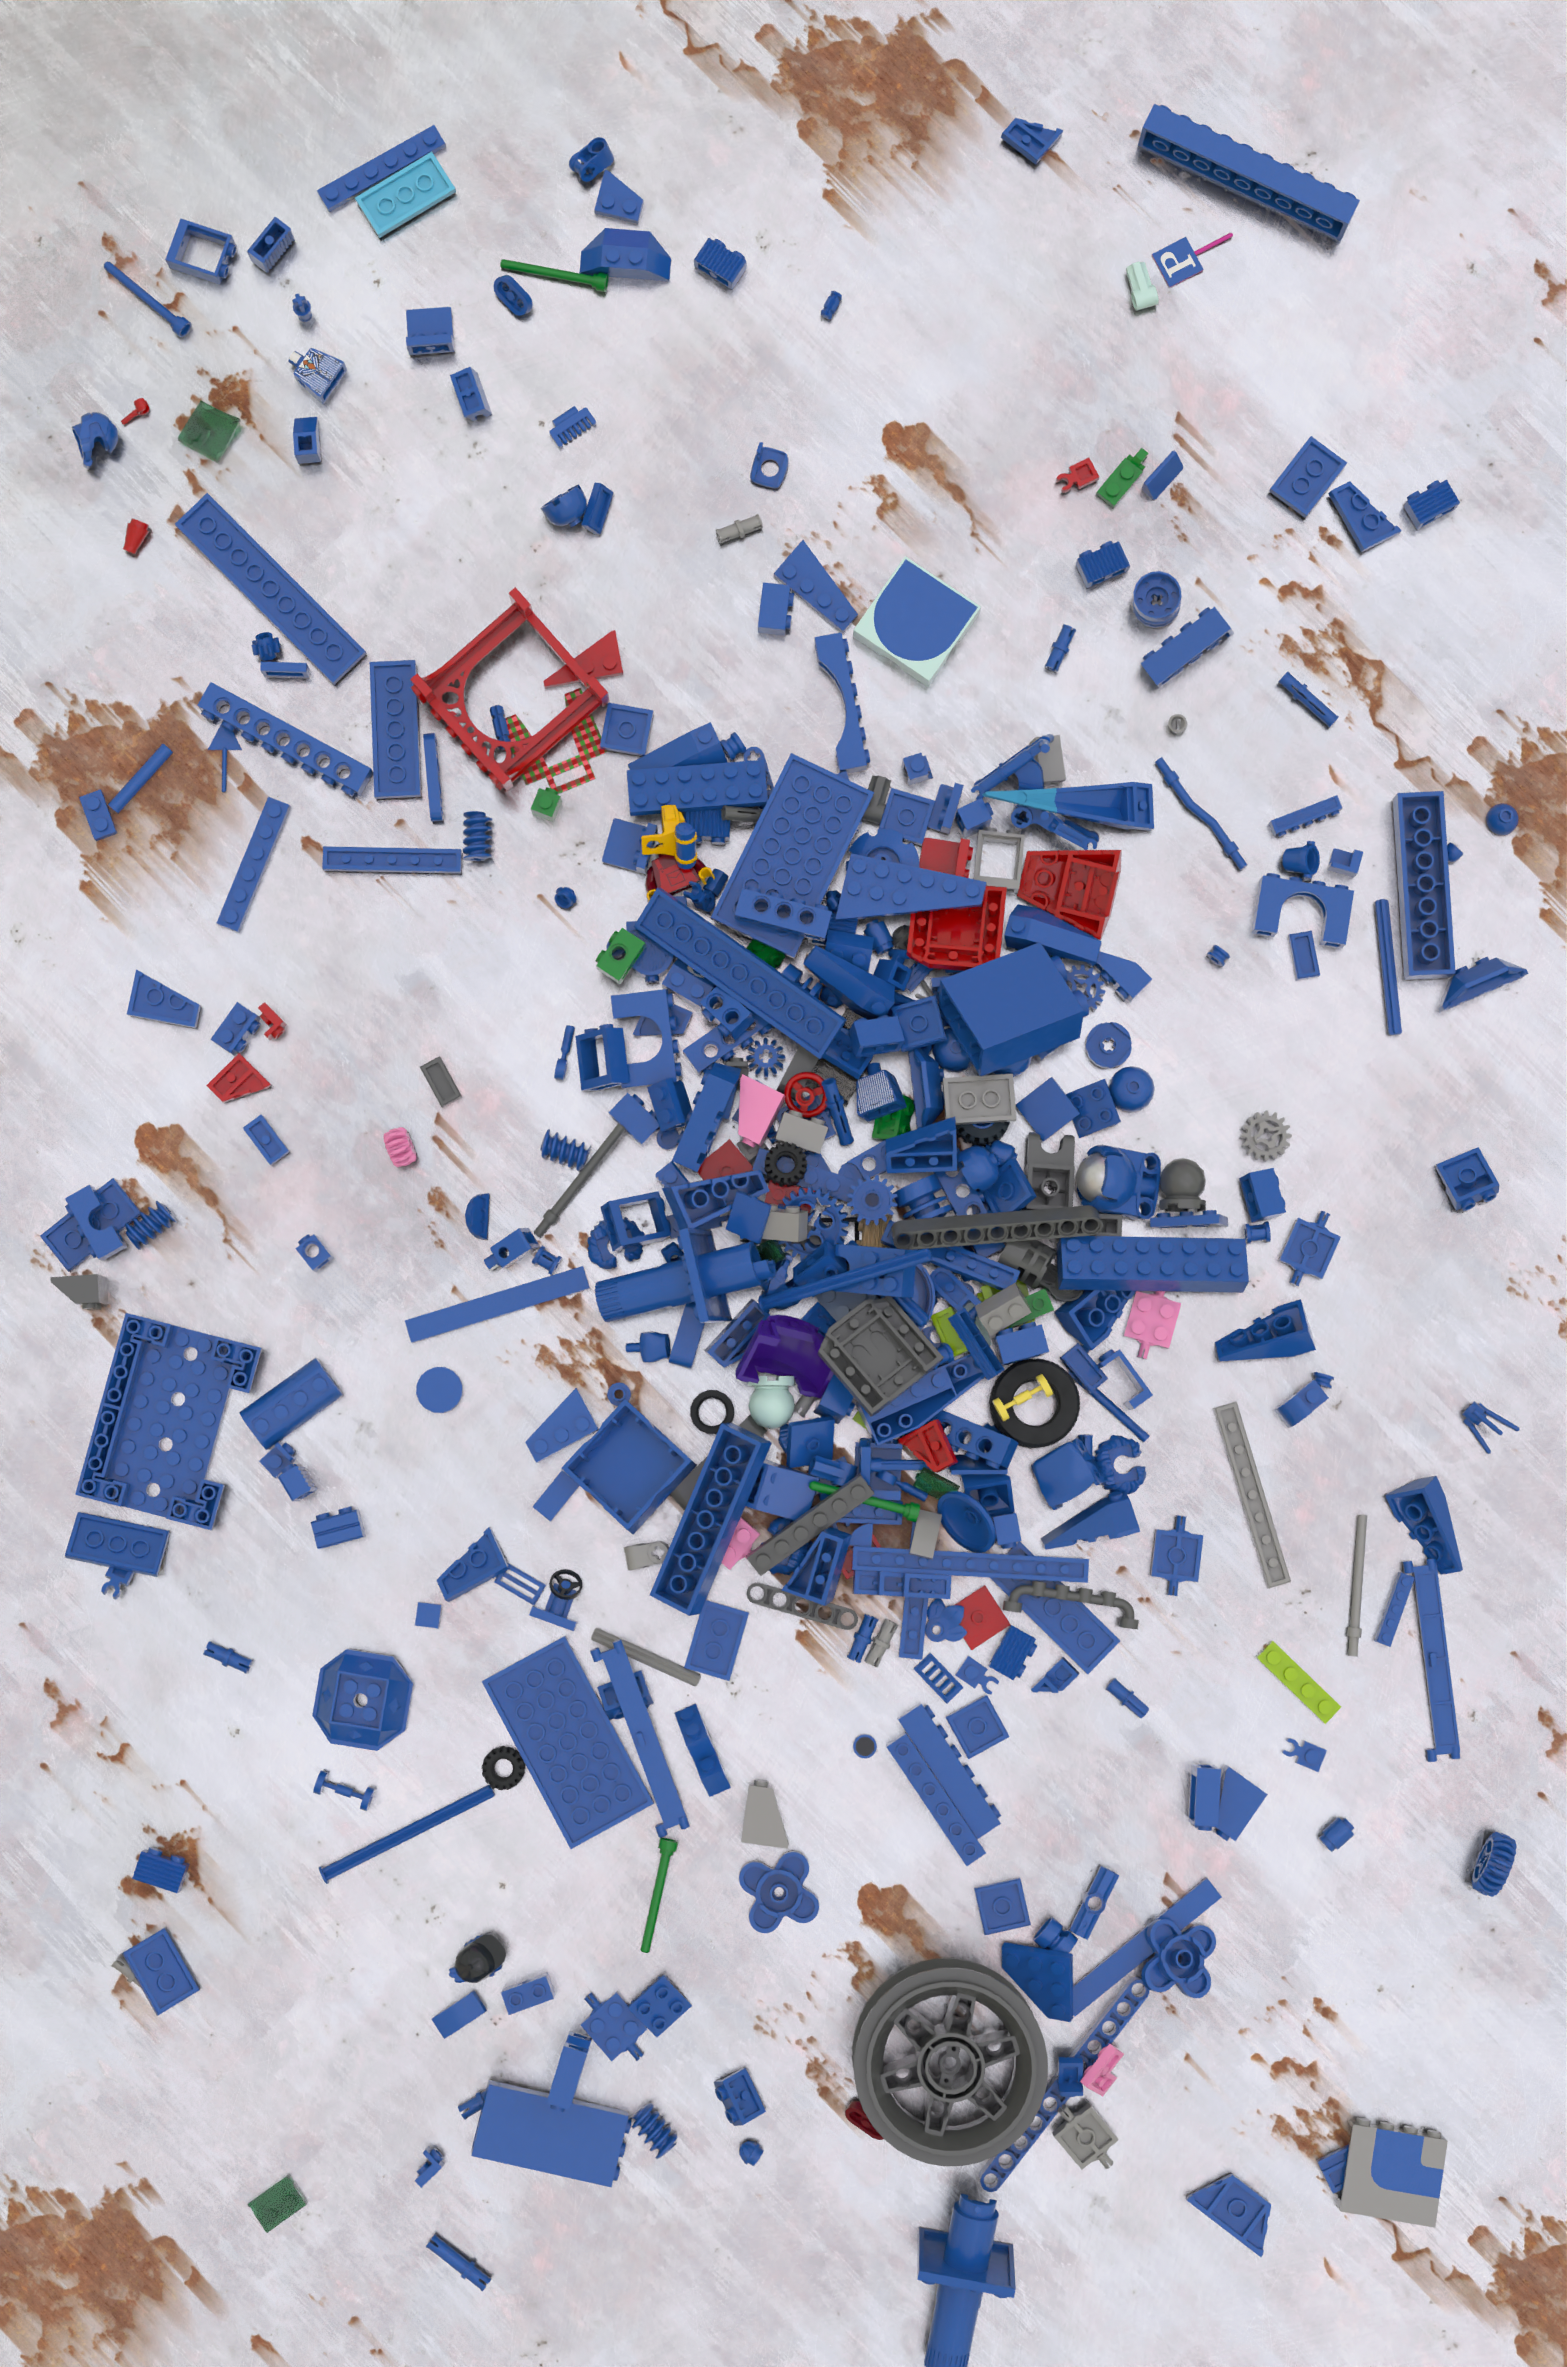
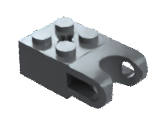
M1035 1132L1028 1133L1025 1141L1024 1174L1037 1197L1027 1204L1022 1211L1073 1207L1075 1137L1073 1135H1064L1060 1141L1058 1152L1048 1153L1041 1147L1040 1135ZM1049 1185V1189L1053 1190V1192L1048 1194L1044 1187Z

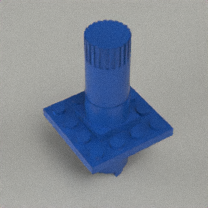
M686 1228L679 1230L680 1236L677 1238L679 1248L684 1252V1256H681L682 1259L598 1281L595 1286L596 1302L605 1322L695 1302L696 1305L693 1307L696 1319H699L700 1323H726L732 1320L726 1294L763 1285L766 1279L767 1281L772 1280L776 1277L775 1260L761 1261L759 1251L754 1242L716 1250L711 1230Z
M960 2194L959 2201L955 2202L948 2232L919 2227L917 2280L929 2285L938 2284L936 2303L924 2359V2366L967 2367L983 2292L994 2294L999 2298H1014L1016 2285L1013 2245L994 2241L999 2213L995 2209L997 2200L989 2199V2203L968 2199L967 2194Z

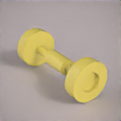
M1043 1374L1036 1377L1039 1384L1038 1387L1013 1397L1014 1400L1003 1405L999 1397L992 1401L1003 1422L1010 1418L1006 1409L1015 1404L1018 1406L1032 1398L1031 1395L1041 1390L1047 1398L1053 1395L1051 1387Z

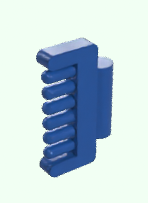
M573 406L552 420L555 428L550 430L549 433L556 445L562 448L563 443H568L567 439L569 441L572 440L571 435L576 438L577 434L580 435L582 433L581 430L585 432L586 427L591 428V425L595 426L596 420L586 407L578 411Z

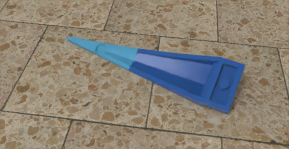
M1126 782L1051 789L987 791L982 794L984 797L1126 830L1150 831L1154 829L1152 784Z

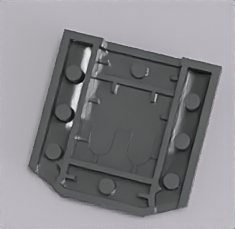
M885 1296V1298L876 1300H864L828 1329L817 1353L870 1417L879 1413L927 1375L944 1358L891 1296Z

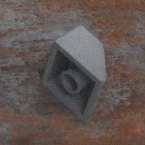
M99 1274L50 1277L51 1283L75 1304L81 1305L82 1309L101 1310L102 1305H108L107 1277Z

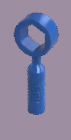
M566 1025L561 1046L562 1056L561 1059L558 1058L554 1079L564 1080L568 1063L566 1055L570 1052L575 1030L574 1026Z
M885 1470L877 1472L875 1475L893 1486L894 1484L900 1486L902 1491L923 1502L928 1496V1493L907 1482L897 1480L898 1477Z

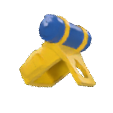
M676 805L661 806L662 834L642 836V854L675 856L678 867L681 869H691L695 866L698 858L695 829L691 824L685 822L682 813L678 811ZM650 841L663 843L656 848L647 847Z

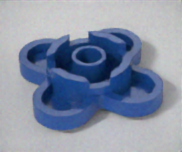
M789 1851L783 1854L774 1868H770L758 1861L749 1862L742 1867L739 1874L740 1885L744 1891L756 1898L749 1912L750 1924L756 1931L760 1933L774 1931L785 1916L799 1923H808L817 1916L819 1911L818 1899L811 1891L802 1886L809 1873L808 1860L802 1853ZM777 1887H781L784 1890L781 1896H777L774 1892Z
M1157 1919L1153 1921L1147 1929V1941L1155 1952V1956L1142 1969L1141 1976L1145 1987L1153 1992H1165L1176 1984L1187 1997L1201 1998L1205 1996L1211 1987V1977L1204 1967V1960L1213 1953L1216 1947V1937L1213 1931L1203 1925H1194L1181 1933L1177 1925L1171 1920Z

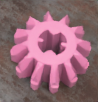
M394 1128L384 1133V1143L393 1165L396 1167L407 1166L416 1161L414 1145L405 1128Z

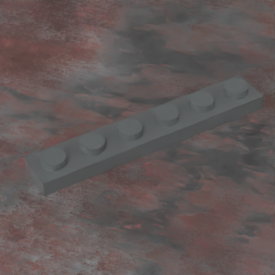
M858 1474L746 1555L748 1561L758 1574L762 1576L874 1495L873 1489L863 1476Z

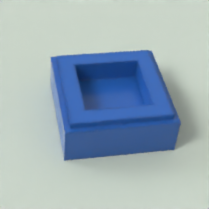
M418 1602L415 1626L438 1629L442 1605Z

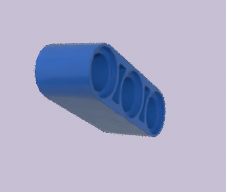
M695 1302L685 1305L669 1358V1363L688 1369L692 1368L705 1323H700L699 1319L695 1317L693 1307L696 1305Z

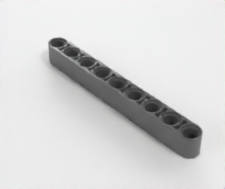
M1087 1205L900 1220L892 1225L891 1233L896 1248L914 1250L1090 1236L1097 1234L1101 1230L1102 1223L1098 1210L1093 1206Z

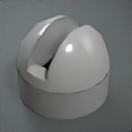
M1181 714L1171 716L1168 721L1170 730L1177 734L1184 732L1187 728L1186 718ZM1181 719V729L1177 730V720Z

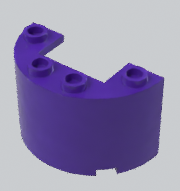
M786 1315L768 1316L765 1321H760L736 1368V1379L742 1382L758 1384L759 1377L757 1372H766L777 1376H794L800 1394L806 1397L821 1398L834 1374L817 1354L825 1337L818 1333V1327L804 1320Z

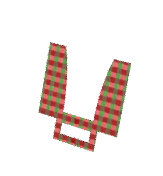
M581 688L564 694L566 707L583 693ZM516 714L506 718L509 731L508 739L510 738L511 742L531 737V734ZM592 714L571 731L580 755L547 767L542 756L522 774L526 785L546 777L550 788L562 793L596 779L588 760L606 753L607 750L600 749L602 737ZM512 747L511 750L515 757L516 755L514 753L518 752L519 749L517 747ZM580 765L584 766L587 775L558 787L556 786L553 776Z

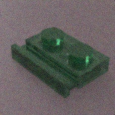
M286 2175L251 2200L247 2205L252 2209L253 2214L266 2233H268L306 2206L307 2202L296 2185L291 2181L290 2176Z

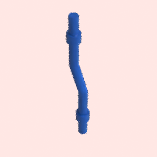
M1163 757L1159 758L1155 764L1165 776L1163 779L1167 785L1172 786L1186 808L1212 829L1224 846L1223 850L1228 857L1231 856L1240 870L1244 869L1248 864L1238 852L1239 848L1234 841L1231 842L1215 818L1191 799L1179 782L1180 778L1177 773L1170 769Z

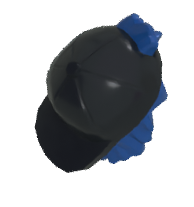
M481 1935L465 1943L456 1956L455 1967L449 1969V1976L455 1978L454 1981L456 1983H478L488 1977H493L495 1975L494 1972L502 1968L501 1964L505 1961L506 1952L502 1942L493 1935Z

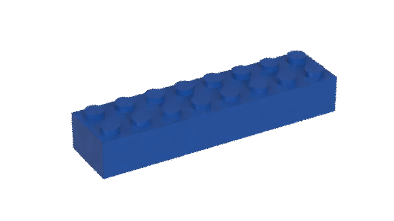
M1444 791L1397 793L1393 798L1404 980L1451 978L1456 972Z
M1077 1236L1059 1238L1056 1246L1059 1290L1243 1293L1249 1283L1246 1239Z
M721 1423L650 1596L688 1616L701 1613L772 1442L734 1423Z

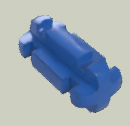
M831 291V296H828L823 306L824 310H821V316L824 318L832 319V314L835 313L839 302L842 300V295L839 292Z

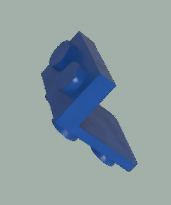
M672 1078L664 1079L647 1087L661 1131L687 1126L685 1120L688 1113L692 1111L684 1083L681 1080L673 1082Z

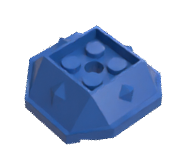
M346 1649L320 1668L312 1716L330 1744L378 1751L406 1730L414 1682L394 1656ZM359 1693L367 1697V1704L364 1707L356 1703V1696Z

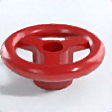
M801 1072L791 1077L784 1089L787 1107L790 1110L802 1113L804 1118L815 1117L821 1114L827 1107L825 1103L827 1101L821 1084L824 1079L812 1072ZM811 1079L816 1081L820 1087L814 1089L803 1087L798 1081ZM792 1087L797 1091L796 1101L801 1105L800 1109L792 1102ZM803 1092H808L810 1099H805ZM823 1094L821 1104L816 1109L808 1111V1106L813 1103L815 1096Z

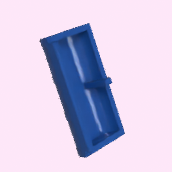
M315 1357L239 1413L260 1444L268 1450L343 1396V1393Z

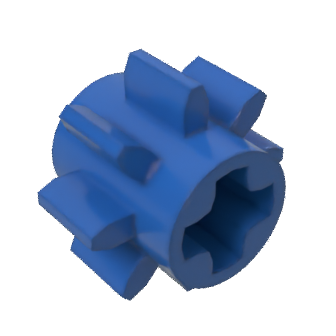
M269 632L256 635V640H253L251 645L253 655H259L260 660L263 661L276 658V653L280 652L279 638H273L272 633Z

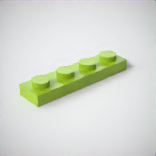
M1271 1641L1256 1657L1324 1724L1341 1708L1274 1641Z

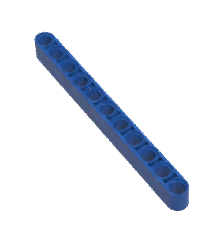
M1135 1976L1126 1982L1069 2056L1083 2058L1085 2061L1083 2073L1096 2062L1099 2052L1104 2047L1112 2044L1147 1999L1149 1989L1144 1984V1990L1141 1994L1135 1995L1132 1993L1134 1984H1143L1141 1977ZM1126 2002L1129 2004L1128 2011L1123 2014L1117 2012L1118 2004ZM1107 2021L1114 2022V2029L1111 2032H1104L1102 2030L1103 2024ZM1092 2040L1100 2042V2046L1096 2051H1090L1087 2048L1088 2043ZM1058 2071L1046 2085L1041 2107L1036 2116L1041 2118V2123L1037 2127L1029 2126L1023 2134L1026 2137L1025 2144L1016 2146L1013 2143L1006 2150L990 2158L981 2169L979 2180L982 2188L987 2192L997 2191L1057 2115L1059 2107L1062 2108V2105L1070 2098L1059 2095ZM1048 2097H1053L1056 2100L1052 2108L1043 2106L1044 2100ZM1004 2154L1012 2157L1011 2162L1007 2165L999 2163V2158ZM991 2173L997 2176L993 2184L984 2182L987 2174Z

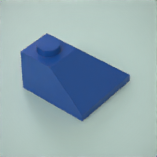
M1006 1474L960 1475L963 1493L979 1501L991 1517L1015 1513L1010 1476Z

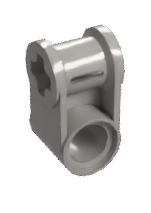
M663 1541L623 1547L628 1571L662 1563L669 1550V1546ZM657 1546H659L661 1550H665V1553L661 1556V1559H659L658 1555L653 1554V1551L657 1549Z

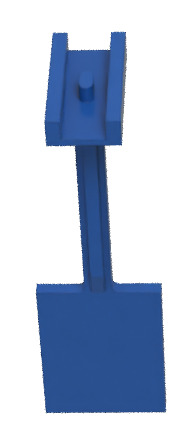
M860 1439L859 1474L863 1476L869 1485H871L872 1472H881L882 1470H931L923 1460H881V1458H872L869 1439ZM955 1455L958 1462L946 1468L950 1469L951 1475L1008 1474V1469L1000 1466L999 1469H995L986 1465L987 1460L981 1457L976 1461L965 1455Z

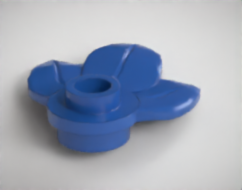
M935 1599L930 1604L927 1610L929 1622L926 1625L925 1633L931 1641L941 1642L946 1639L956 1642L967 1634V1631L959 1625L964 1617L963 1606L952 1605L945 1608L942 1599ZM938 1625L941 1628V1632L935 1635L933 1627Z

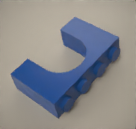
M1267 873L1259 881L1251 933L1274 937L1278 932L1283 903L1294 896H1305L1314 900L1322 910L1323 925L1319 945L1343 948L1347 941L1354 890H1348L1349 887L1345 885L1330 887L1326 886V883L1322 881L1306 883L1303 882L1302 878L1289 877L1288 880L1280 878L1278 874Z
M668 989L612 995L613 1019L644 1016L653 1020L662 1033V1045L655 1057L645 1062L627 1064L629 1083L621 1085L622 1088L653 1085L672 1078L673 1082L679 1081V1076H682L681 1062L677 1063L676 1053H680L678 1039L674 1040L673 1030H677L675 1016L671 1017L670 1007H674L673 994L669 993Z
M569 2031L546 2102L551 2104V2109L564 2112L565 2109L570 2110L592 2041L591 2037Z

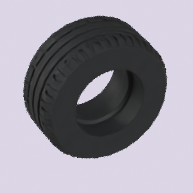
M1026 1359L1011 1365L1001 1373L991 1390L989 1403L995 1426L1004 1436L1017 1441L1018 1445L1022 1447L1042 1448L1057 1443L1072 1430L1079 1416L1080 1396L1077 1385H1075L1074 1380L1067 1371L1049 1360ZM1043 1374L1056 1397L1057 1406L1053 1417L1042 1425H1028L1016 1416L1013 1406L1006 1409L1010 1418L1003 1422L992 1401L999 1397L1003 1405L1011 1402L1020 1386L1027 1382L1037 1381L1036 1377Z

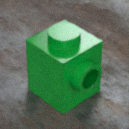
M548 787L545 790L539 788L531 806L532 814L554 823L562 804L561 796L558 795L559 792Z

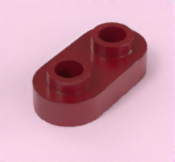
M860 2101L851 2102L845 2111L846 2118L870 2137L883 2140V2137L872 2126L863 2111Z

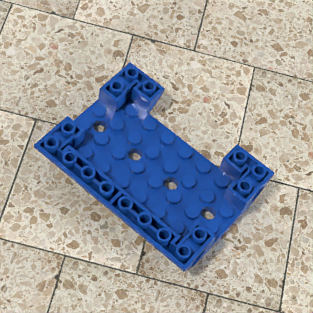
M125 1313L75 1495L212 1530L224 1484L208 1480L206 1477L230 1389L250 1393L262 1348ZM190 1347H194L197 1350V1357L192 1361L187 1360L185 1357V1352ZM178 1392L185 1396V1402L181 1406H176L173 1403V1396ZM164 1438H169L172 1441L173 1445L169 1451H163L160 1447V1443ZM152 1483H156L160 1487V1492L155 1497L150 1496L148 1493V1487Z

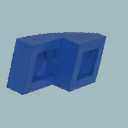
M472 1991L435 2015L432 2021L445 2039L485 2013L487 2009L476 1992Z

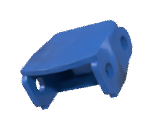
M1079 1438L1066 1442L1031 1465L1041 1492L1053 1510L1062 1508V1503L1079 1496L1093 1483L1101 1485L1105 1482V1477L1096 1461L1088 1453Z

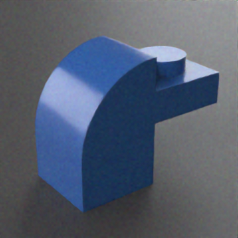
M1312 1380L1274 1410L1287 1427L1291 1428L1310 1415L1313 1410L1329 1397L1317 1382Z

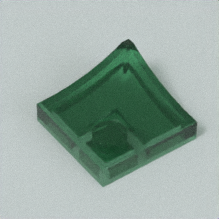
M200 401L178 436V441L218 463L241 421L238 417L227 414Z

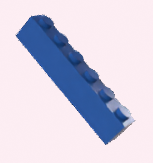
M919 1703L897 1719L978 1840L1001 1824L998 1820L1001 1814L994 1804L988 1805L984 1799L988 1795L981 1784L977 1787L971 1779L975 1776L968 1764L965 1766L961 1764L958 1758L962 1755L954 1744L949 1746L945 1740L948 1734L942 1725L938 1727L932 1720L935 1715L928 1705L923 1707Z

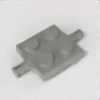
M1087 2103L1074 2114L1065 2104L1062 2105V2108L1059 2107L1058 2112L1065 2121L1052 2132L1055 2139L1081 2170L1097 2160L1103 2164L1105 2169H1109V2165L1112 2166L1113 2161L1106 2153L1119 2140L1116 2134L1090 2103Z

